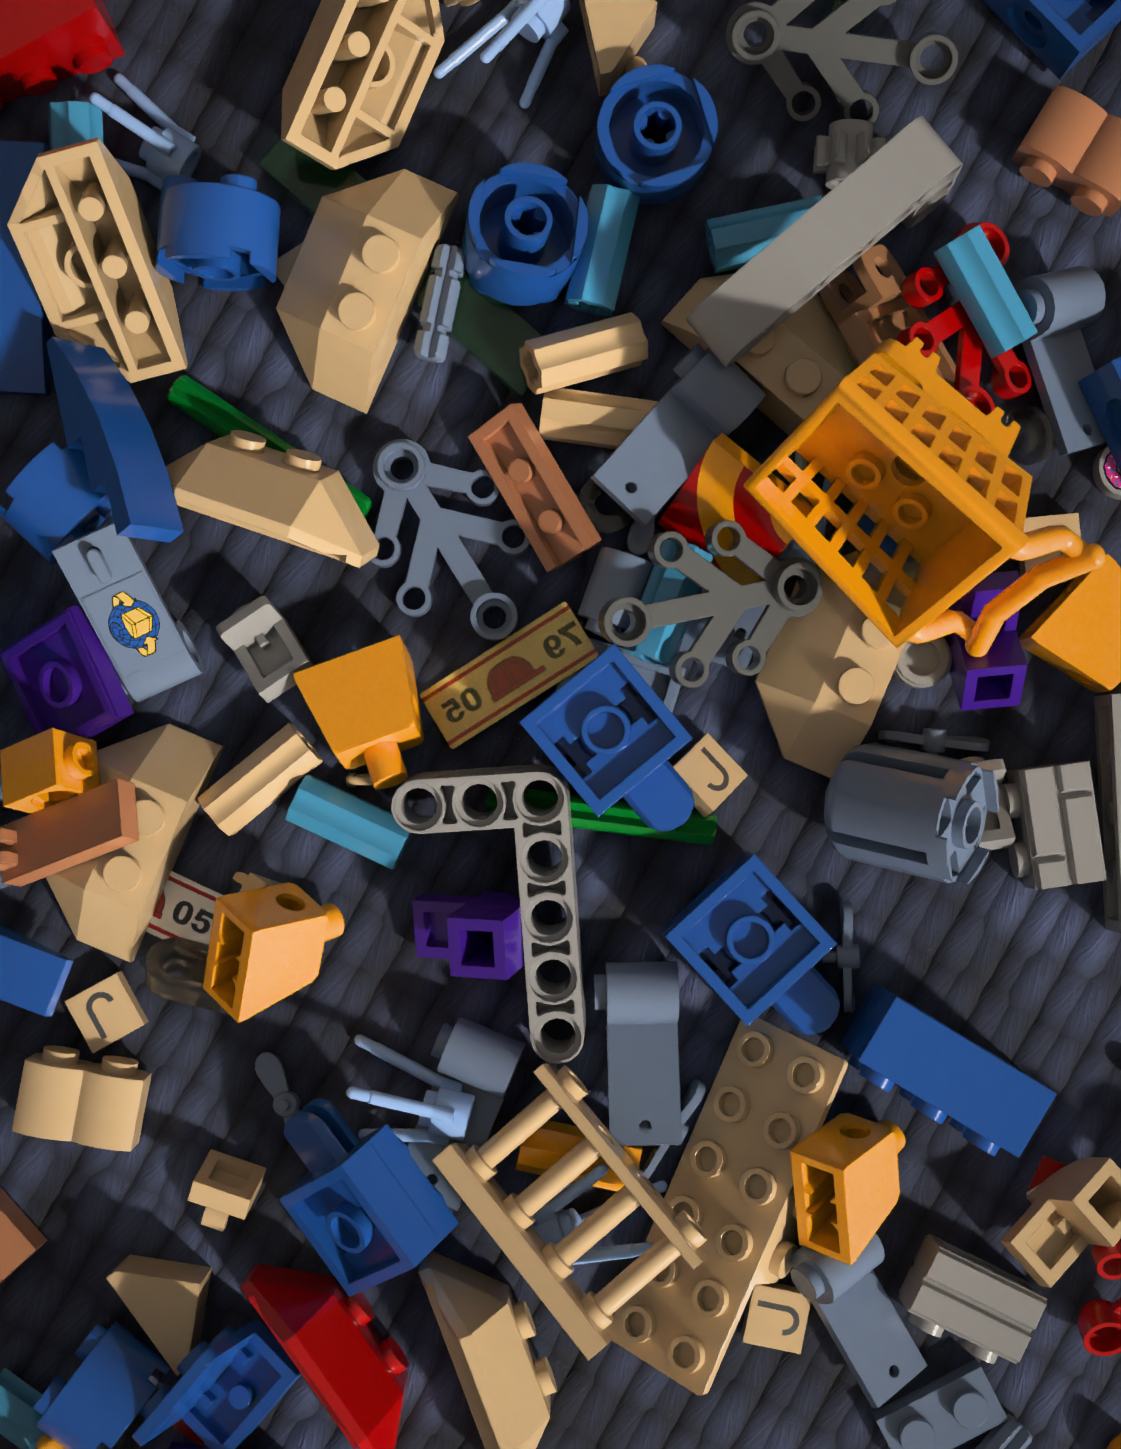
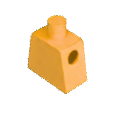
M1106 554L1105 564L1102 567L1073 578L1019 637L1023 648L1094 693L1109 692L1121 682V567L1109 554Z
M400 635L293 673L294 680L330 748L346 770L367 765L373 786L376 789L393 787L408 778L401 751L420 745L424 742V734L413 661Z
M289 882L217 897L203 989L237 1023L254 1016L315 980L319 974L324 943L341 936L344 932L345 925L342 913L332 903L320 906L298 885Z
M841 1113L790 1150L799 1245L852 1265L857 1260L896 1205L900 1195L897 1154L904 1148L906 1140L902 1130L896 1124L888 1120H880L876 1123L850 1113Z

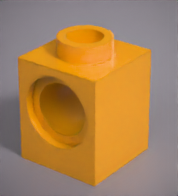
M50 728L0 750L3 807L32 814L100 786L97 744L94 740Z

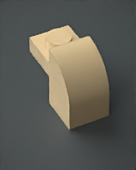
M1087 1157L1059 1169L1026 1197L1032 1205L1004 1235L1000 1242L1039 1286L1051 1288L1089 1244L1114 1247L1121 1239V1169L1108 1157Z

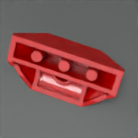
M258 1264L249 1270L239 1288L257 1310L354 1449H396L408 1378L406 1369L409 1367V1363L399 1344L390 1336L384 1340L371 1320L374 1319V1312L365 1296L359 1292L349 1297L335 1276Z

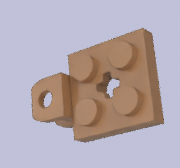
M882 244L872 246L853 262L857 276L867 292L864 291L859 281L848 270L841 272L819 291L825 306L846 340V347L850 357L858 366L883 341L890 338L896 340L899 332L919 321H929L923 309L913 308L906 302L904 297H901L903 295L902 283L906 276L893 255ZM875 265H877V266L879 267V269L881 270L883 276L878 272V270H877V268H876ZM839 291L845 295L848 303L842 298ZM940 342L936 354L941 358L936 372L954 388L956 365L943 342Z

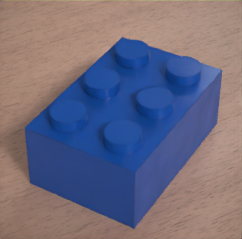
M874 982L839 1041L852 1054L848 1064L857 1069L859 1075L887 1092H890L894 1084L901 1087L898 1092L899 1095L910 1101V1105L939 1124H943L947 1115L952 1117L949 1125L963 1134L962 1137L994 1157L1001 1147L1019 1158L1057 1093L1025 1072Z

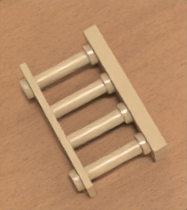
M554 1063L542 1064L534 1071V1074L547 1088L543 1093L481 1147L474 1144L469 1148L465 1141L463 1143L450 1144L432 1161L589 1361L617 1335L610 1326L614 1321L612 1314L678 1256L682 1255L693 1270L709 1256V1253L702 1246L708 1239L689 1213L683 1210L677 1215L585 1103L582 1098L588 1094V1090L577 1075L566 1065L559 1070ZM563 1108L585 1137L519 1195L512 1192L507 1196L493 1178L497 1173L495 1166ZM602 1156L623 1182L624 1186L558 1244L550 1241L546 1245L531 1226L536 1221L534 1214ZM641 1205L665 1235L597 1294L589 1291L585 1295L570 1276L574 1272L573 1263Z

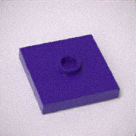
M81 604L68 607L0 651L1 659L35 735L50 728H55L90 739L134 713L112 662Z

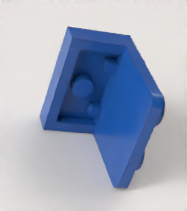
M255 1318L238 1330L229 1325L209 1345L206 1341H202L181 1361L177 1370L183 1375L182 1378L172 1389L167 1385L161 1388L143 1406L139 1414L145 1421L133 1434L132 1438L141 1447L182 1419L210 1449H238L302 1374L276 1337L258 1318Z

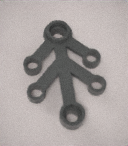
M777 0L771 5L761 1H751L741 5L732 13L726 27V42L733 56L745 64H762L785 97V105L789 115L793 119L802 122L809 121L818 114L821 108V97L813 84L800 80L782 50L806 53L810 56L842 103L845 119H854L850 115V108L855 101L859 99L868 100L872 105L871 112L866 118L861 120L872 124L875 123L879 115L878 102L871 92L861 89L841 58L909 67L914 77L926 85H937L945 82L952 76L958 64L956 46L945 34L940 32H926L918 36L915 41L847 32L879 6H888L897 0H846L813 27L790 25L788 23L814 0ZM754 21L763 23L767 28L765 38L759 43H750L744 37L746 26ZM931 45L940 47L942 51L940 61L932 67L923 66L920 62L922 51ZM801 91H807L814 96L813 106L805 112H799L792 106L794 96Z
M732 520L715 522L707 529L705 534V544L710 553L718 557H735L763 580L740 585L690 549L687 540L680 533L674 531L660 532L650 540L648 545V555L653 564L660 568L676 569L706 592L644 604L642 601L632 597L613 598L602 607L598 616V627L602 636L611 644L631 647L643 642L652 628L710 617L689 650L681 651L674 655L669 664L670 677L676 684L683 687L696 688L707 680L710 672V663L744 611L767 605L748 638L732 642L725 654L726 664L732 672L739 675L752 676L763 669L766 663V652L788 618L804 616L813 611L819 604L823 594V579L818 568L809 560L801 557H787L779 561L747 538L743 527L739 523ZM724 527L728 528L733 534V544L728 550L722 549L717 541L718 533ZM667 538L674 541L677 547L676 556L669 562L664 560L660 554L661 543ZM790 576L795 577L799 583L798 593L793 598H789L784 591V583ZM619 610L626 611L630 617V625L622 633H618L612 624L613 616ZM748 646L753 652V662L744 669L739 665L738 654L742 648ZM692 658L697 664V673L691 680H685L681 674V666L686 659Z

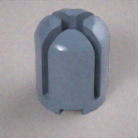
M878 743L855 746L837 765L825 791L824 821L827 836L832 847L849 860L944 883L957 881L969 884L980 872L990 849L979 847L984 831L987 811L998 813L999 788L995 773L990 770L981 769L974 762Z

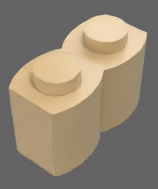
M56 1045L44 1046L43 1053H35L25 1059L12 1126L13 1132L49 1140L72 1141L85 1146L115 1151L131 1152L139 1143L152 1073L139 1070V1062L137 1060L122 1056H104L102 1063H93L79 1059L80 1051L77 1049Z

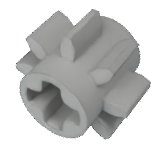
M841 119L834 121L829 125L828 136H816L813 173L826 174V187L832 190L885 145L886 138H873V124L865 120Z

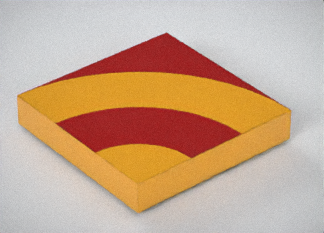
M721 433L711 442L658 522L665 530L680 533L688 543L696 545L708 553L710 551L705 544V534L707 529L718 521L732 520L739 523L743 527L747 538L777 560L793 540L743 486L747 479L762 464L724 433ZM773 473L768 475V478L782 492L787 489L788 485ZM799 494L791 501L805 517L813 508ZM726 527L722 528L717 536L718 544L722 549L728 550L733 544V534ZM713 555L712 565L740 585L762 581L761 578L735 557H718Z

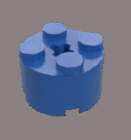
M663 64L641 66L621 76L612 86L601 105L595 134V157L599 170L607 183L617 188L629 189L640 197L639 203L664 204L688 193L703 177L716 141L718 118L710 94L696 79L693 78L691 80L687 76L676 72L675 68ZM653 128L657 137L666 136L664 143L655 144L653 139H645L646 129Z
M512 163L500 168L498 174L490 177L485 182L483 180L475 188L469 203L461 248L464 251V266L469 276V282L478 293L516 306L548 304L555 301L560 292L570 282L571 275L577 266L587 237L589 219L586 205L581 196L578 200L574 192L566 185L568 180L558 171L536 163Z
M169 175L165 177L159 200L155 269L162 276L182 284L185 283V273L203 278L202 288L254 291L265 288V278L274 283L277 276L281 214L279 204L267 195L257 192V181L244 175H223L220 177V183L199 182L192 177L183 175Z
M54 441L35 456L6 489L5 492L14 500L10 506L0 504V517L51 564L57 563L52 553L53 548L97 529L108 517L113 520L108 494L91 490L84 451L67 447L62 450Z
M117 1321L108 1330L99 1323L94 1327L74 1354L83 1361L68 1382L62 1377L57 1376L33 1407L35 1411L42 1415L36 1427L64 1449H96L101 1442L112 1449L157 1388L147 1380L155 1368L164 1375L171 1368L162 1355Z

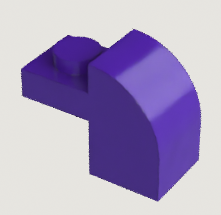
M1018 570L991 573L946 610L963 611L976 622L983 607L1020 578ZM1020 610L1004 621L989 651L982 657L971 656L965 649L966 641L958 634L952 633L945 636L952 654V663L949 670L961 711L1020 705L1028 665L1016 632Z
M484 890L477 896L421 894L412 900L416 957L449 959L450 975L456 977L508 980L524 966L520 899L517 896L501 891Z

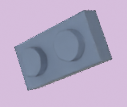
M976 1359L872 1412L890 1449H953L1008 1420L981 1365Z

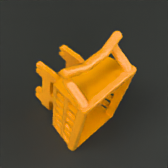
M918 337L907 346L890 338L883 341L858 368L841 380L747 479L743 486L896 648L901 647L907 641L919 644L956 633L966 641L965 649L971 656L982 657L989 651L1005 620L1047 588L1102 567L1105 564L1106 554L1099 544H1088L1065 525H1049L1024 533L1033 477L1008 458L1021 426L1016 421H1012L1007 427L1003 425L1001 418L1005 412L998 406L989 415L983 414L941 378L936 372L941 357L934 351L927 358L924 357L920 352L924 343ZM794 451L799 453L809 463L803 471L789 458ZM775 469L790 483L784 492L768 478V475ZM817 472L821 473L832 483L826 492L822 491L811 480ZM799 492L814 506L806 517L791 502ZM840 493L844 494L854 504L848 514L834 502ZM863 514H866L876 524L869 536L857 525ZM822 516L837 529L829 541L815 528V525ZM886 534L898 544L891 558L879 547ZM846 539L860 551L852 566L838 552ZM1058 550L1064 553L1033 566L983 607L976 622L963 611L946 610L1009 558L1023 561ZM909 555L920 564L914 580L902 570ZM870 562L883 574L875 590L862 578ZM893 586L906 597L899 616L886 603Z

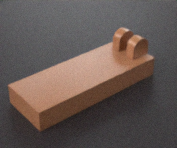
M522 403L510 404L468 436L547 573L572 563L581 557L583 552L591 550L600 543V540H602Z
M117 778L0 826V872H2V883L22 887L139 841L135 783Z

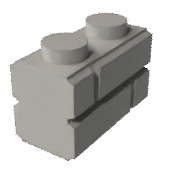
M1071 761L1008 770V783L1002 784L1010 818L1014 819L1017 842L1013 843L1012 847L1008 848L1010 867L1014 877H1022L1023 886L1035 890L1107 880L1090 761Z
M931 1234L925 1236L914 1259V1265L910 1267L898 1296L906 1310L910 1312L908 1320L917 1328L939 1338L945 1329L964 1339L962 1347L965 1350L991 1364H995L998 1356L1014 1364L1020 1362L1031 1339V1332L1036 1329L1047 1306V1298L1034 1284Z

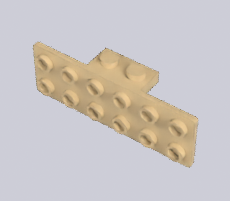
M761 1017L754 1020L748 1027L740 1020L664 1197L665 1201L677 1215L685 1210L698 1223L707 1236L708 1240L702 1246L709 1253V1256L694 1270L682 1255L678 1256L617 1309L613 1316L614 1321L610 1324L617 1334L612 1339L613 1342L699 1396L707 1394L712 1386L754 1285L778 1283L779 1279L784 1278L792 1268V1253L798 1250V1247L794 1245L798 1237L790 1150L823 1126L848 1067L846 1059ZM655 1222L645 1242L655 1243L665 1235Z

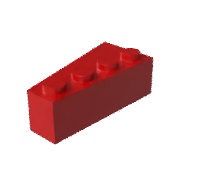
M0 0V110L4 107V103L24 95L39 96L55 89L59 81L79 73L94 74L108 68L114 59L126 55L104 0Z

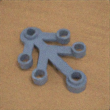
M396 439L386 443L379 449L373 461L374 478L384 491L374 535L377 541L383 539L392 541L394 553L389 559L380 560L374 557L370 561L377 567L390 568L400 560L402 546L396 537L407 499L420 519L406 582L401 585L396 594V602L399 609L410 617H421L430 610L433 598L429 585L439 549L473 604L470 620L476 633L489 641H500L509 637L514 632L518 623L516 606L506 595L492 592L459 537L497 545L508 556L524 554L530 547L529 540L525 535V540L520 547L510 548L506 546L502 541L504 532L510 528L522 530L516 519L500 522L440 508L428 488L467 494L468 499L474 505L489 507L499 499L500 491L488 470L481 469L472 473L431 463L425 449L412 440ZM400 460H408L414 466L412 475L404 480L397 479L392 474L394 464ZM479 479H488L494 484V491L487 498H478L472 493V486ZM410 589H420L425 594L423 606L416 610L407 608L404 604L406 592ZM493 607L502 609L506 614L505 623L497 629L489 628L484 623L485 612Z

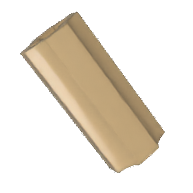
M630 312L526 340L524 346L519 348L520 367L524 372L527 386L537 395L641 366L642 360L648 359V340L644 335L641 320Z
M558 388L544 392L539 434L543 440L616 449L658 401Z
M288 723L197 799L215 824L226 835L233 836L304 778L306 774H309L320 765L323 760L293 723Z

